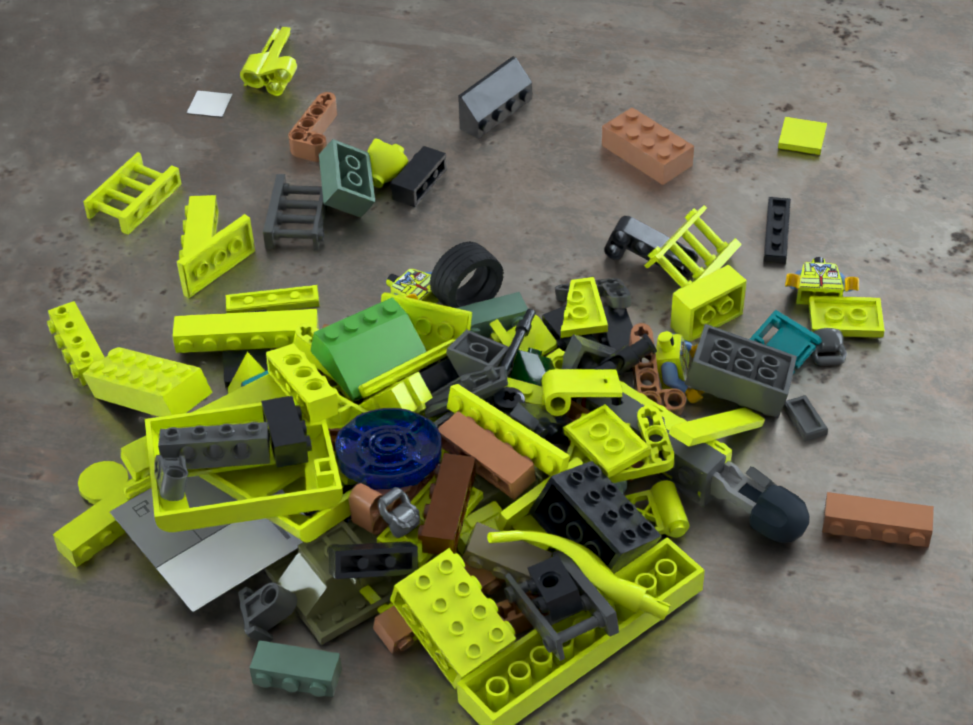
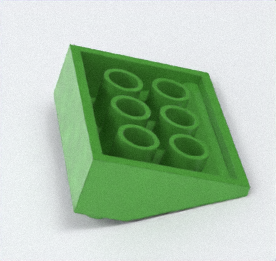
M393 297L315 331L310 350L353 401L362 397L358 390L360 385L427 352L408 314Z

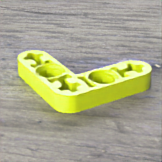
M655 406L641 407L637 413L638 427L643 441L651 448V455L640 460L644 462L642 467L634 468L630 466L626 470L608 478L612 483L662 473L673 468L674 451L661 413ZM647 416L653 419V425L650 427L648 419L645 418ZM657 434L662 436L663 439L659 442H652L649 440V437ZM661 450L663 457L667 459L665 461H662V459L659 458V451Z

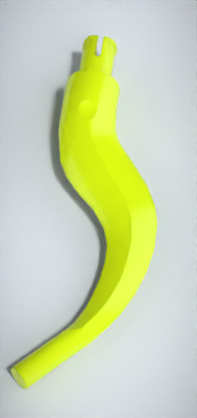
M535 531L489 532L487 535L489 543L524 540L544 544L565 553L577 564L583 574L599 591L621 607L634 613L639 609L664 621L671 604L646 594L647 588L615 576L596 554L572 540Z

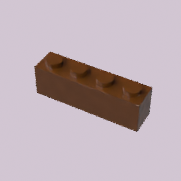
M444 453L442 462L437 463L435 469V479L437 480L436 483L431 484L429 492L431 502L426 504L424 508L423 518L425 523L424 525L420 524L418 529V541H422V553L440 555L448 548H450L453 554L456 553L476 476L475 457Z

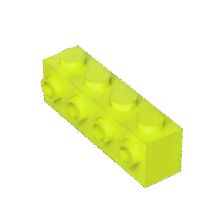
M75 301L48 310L50 320L46 322L50 333L56 334L54 338L58 348L64 349L62 354L67 364L71 362L72 364L69 367L74 379L79 378L82 386L88 384L83 373L89 369L91 364L101 361L105 357Z

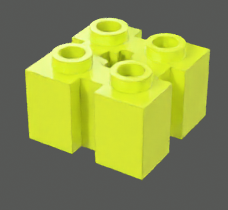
M416 372L382 389L371 398L359 404V406L396 425L395 422L401 424L412 418V413L416 414L425 409V403L433 397L420 373Z

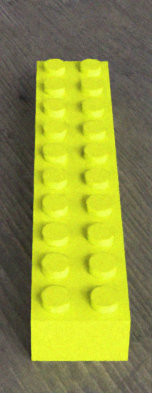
M667 537L614 575L620 579L631 581L647 588L646 594L671 604L667 612L668 615L703 590L705 570ZM599 591L616 611L619 633L609 637L603 628L599 629L596 627L562 644L565 659L559 661L553 652L549 653L546 650L542 637L534 629L457 682L458 703L479 725H515L661 619L639 609L636 613L627 610ZM581 611L552 625V628L556 633H559L592 617L589 612Z

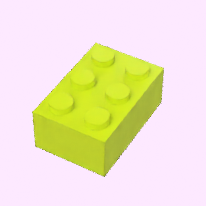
M727 265L684 288L678 289L673 293L670 327L677 334H681L684 340L691 342L701 337L705 324L718 328L743 314L747 280L730 265Z

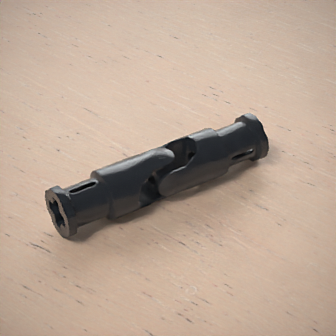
M645 333L639 341L632 345L627 344L602 360L599 364L600 366L589 369L616 370L615 364L610 360L621 358L625 365L617 372L618 376L639 364L640 359L650 353L655 354L657 349ZM571 397V399H572L573 401H575V402H576V400H577L578 398H580V397Z

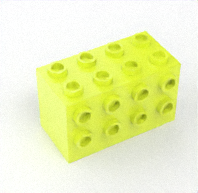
M448 548L394 585L390 601L456 690L457 682L511 646L516 640L514 636L516 633L512 625L507 620L503 621L497 613L499 610L495 602L491 598L487 599L482 593V586L474 575L470 576L467 573L461 556L457 553L453 554L450 548Z

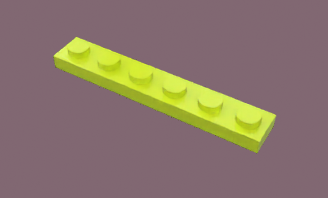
M459 384L450 386L447 409L453 413L459 411L464 416L473 418L477 425L484 430H490L497 439L503 443L510 444L520 455L529 457L534 466L549 476L567 470L570 455Z

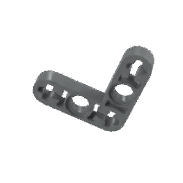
M607 278L595 280L599 296L604 297L611 308L623 309L631 306V294L620 279ZM570 283L555 287L556 300L567 301Z

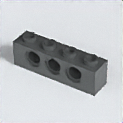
M268 422L160 429L159 454L162 455V458L185 456L187 469L270 464Z

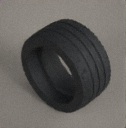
M462 242L445 252L436 263L430 277V288L435 297L444 306L458 308L495 298L502 285L504 270L497 258L486 248L476 242ZM475 270L473 276L468 280V282L460 288H458L461 281L470 272Z

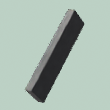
M768 198L763 262L786 264L790 198Z

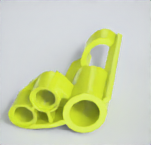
M282 27L281 30L275 28L262 52L249 55L240 72V78L244 82V86L248 85L253 88L266 86L267 91L274 96L283 94L287 84L291 81L297 70L294 58L290 56L279 57L283 46L291 35L290 27ZM272 40H273L274 43L272 44V46H271L269 52H266L267 49H268V47H269V45H270V43H271Z

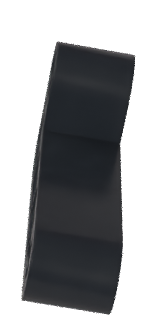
M622 216L612 231L604 247V252L609 258L619 260L623 257L625 251L629 250L649 261L648 255L657 246L661 248L670 237L633 217ZM676 241L681 249L697 264V253ZM668 249L664 254L666 259L685 278H688L691 275V271Z

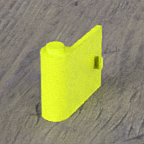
M554 369L547 371L541 380L546 410L554 416H561L568 412L571 405V397H622L623 393L617 370Z

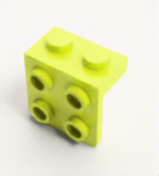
M535 315L531 323L532 328L528 336L524 337L519 350L527 352L529 347L543 351L541 356H544L557 348L558 345L539 316ZM496 319L490 323L494 332L490 336L493 341L509 347L516 334V326L506 332L499 320Z

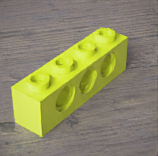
M294 343L266 352L269 375L287 396H293L295 406L300 405L301 413L310 424L339 414L338 403H340V396L338 391L328 384L326 377L321 376L315 364H311L305 353L300 351Z

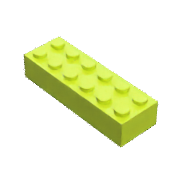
M121 347L109 351L108 356L101 361L91 364L89 369L83 373L95 398L158 417L187 413L213 393L201 368Z

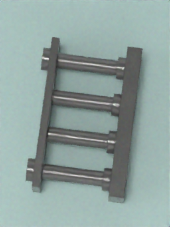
M276 174L263 229L265 249H274L276 240L280 238L313 239L314 250H319L320 241H324L323 225L327 205L323 202L322 186L290 185V183H286L285 174ZM290 194L320 195L319 201L287 200L286 198ZM287 208L317 209L316 215L283 214V211H286ZM283 223L314 224L313 230L280 229L279 227Z
M558 550L553 552V556L558 555L579 591L584 609L552 622L549 615L543 616L540 613L536 598L530 600L525 594L530 591L527 581L518 584L510 573L504 575L507 585L504 588V592L510 603L514 602L542 637L546 650L549 653L553 652L561 661L565 659L563 643L596 627L599 629L603 628L608 636L611 637L619 633L616 611L572 559ZM581 611L589 612L592 617L559 633H556L552 628V625Z

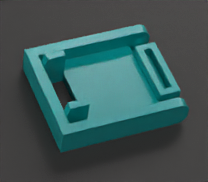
M776 309L750 338V340L765 345L762 338L773 326L777 328V333L766 345L797 356L794 367L796 370L816 349L815 345H820L822 342L818 335Z

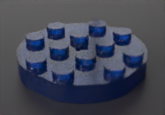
M400 408L375 409L356 416L340 429L335 442L336 460L342 473L347 478L362 483L373 490L417 485L436 468L442 456L441 435L437 426L428 418L413 411Z

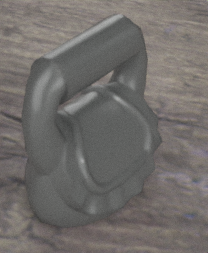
M835 328L815 330L813 333L822 339L820 345H815L816 349L811 354L815 364L819 366L842 365L847 356L842 332ZM840 352L841 356L818 357V353Z
M394 487L378 500L379 512L389 524V528L396 538L405 536L420 524L419 510L411 504L407 494L401 488ZM400 497L402 504H399L393 511L388 512L386 507Z

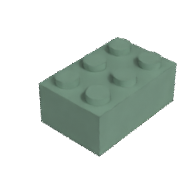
M332 139L319 154L323 202L327 206L362 217L375 203L370 155L366 151Z

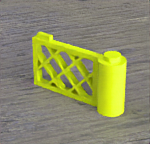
M660 481L653 485L650 490L625 495L632 504L647 499L648 506L644 511L639 508L636 509L646 519L655 522L656 527L654 528L660 535L666 534L667 536L678 538L683 536L689 529L690 525L675 484L672 481Z

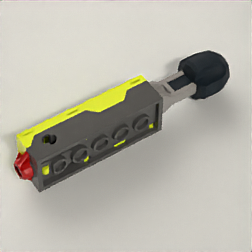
M620 381L623 392L622 397H583L581 406L592 412L606 404L623 422L629 423L632 430L641 439L642 436L637 421L638 410L648 405L658 408L674 451V466L666 472L653 475L662 481H672L677 491L699 505L706 506L714 497L727 499L750 513V525L753 529L781 543L793 542L805 533L810 524V515L806 503L798 495L781 485H771L765 489L757 482L745 476L738 466L731 462L732 449L716 439L689 447L669 434L672 425L687 421L668 411L664 406L658 405L622 381ZM650 416L645 417L649 421V427L652 426L653 419ZM657 434L649 437V440L652 442H659L663 439L662 436ZM661 450L659 451V458H661L662 461H665L667 459L663 457Z

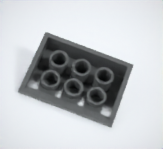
M705 324L687 374L685 385L695 390L713 394L717 398L735 402L742 407H749L760 411L764 415L779 418L788 397L797 356Z

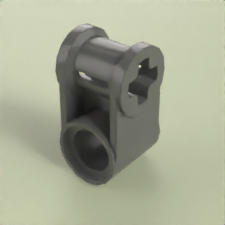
M156 455L154 475L155 479H157L160 496L168 501L182 500L188 476L185 456L162 458V455Z

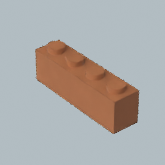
M457 411L436 430L441 448L450 454L475 457L476 473L515 500L536 480L535 466L529 457L520 455L510 444L501 442L490 430H484L477 425L473 418L466 417Z
M827 492L822 533L929 547L933 532L934 506Z

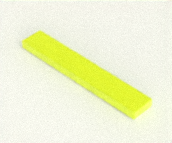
M744 407L672 425L669 434L690 447L762 427L765 419Z

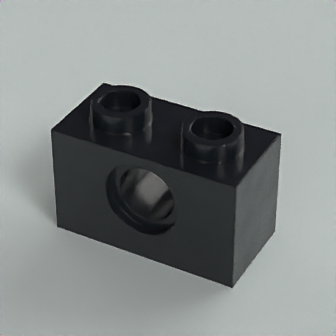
M558 555L527 568L531 578L526 580L529 590L533 596L538 595L536 600L542 614L547 612L552 622L584 609L579 591Z

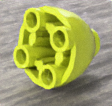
M374 139L367 150L370 155L373 186L380 188L384 183L391 182L408 164V159L403 153L404 148L398 144L390 145L380 139Z

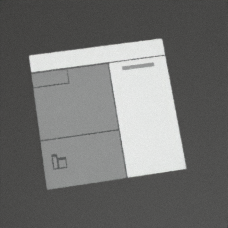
M199 476L187 477L185 495L189 508L237 501ZM152 488L110 511L112 516L192 612L298 548L297 545L303 543V541L266 518L180 532L163 531L155 522ZM281 489V490H279L278 492H276V493L273 494V495L286 494V493Z

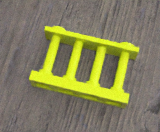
M137 152L83 201L87 218L92 219L99 211L118 218L121 232L129 235L182 185L179 168L171 165L164 173L143 166L141 153ZM139 174L155 179V181L151 185H146L134 179ZM128 186L142 193L137 198L121 193V191ZM112 199H116L129 206L121 211L107 204Z
M703 205L698 210L693 208L684 217L687 221L661 248L657 246L648 255L650 260L644 266L648 269L657 262L681 288H684L720 269L742 244L736 238L729 243L723 242L699 217L707 209ZM692 224L717 248L718 254L716 256L715 254L711 255L690 233L688 228ZM681 236L705 261V268L699 267L676 243ZM668 249L691 271L694 278L693 281H687L666 259L664 254Z

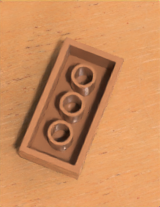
M633 107L602 126L603 147L662 185L693 166L694 145Z

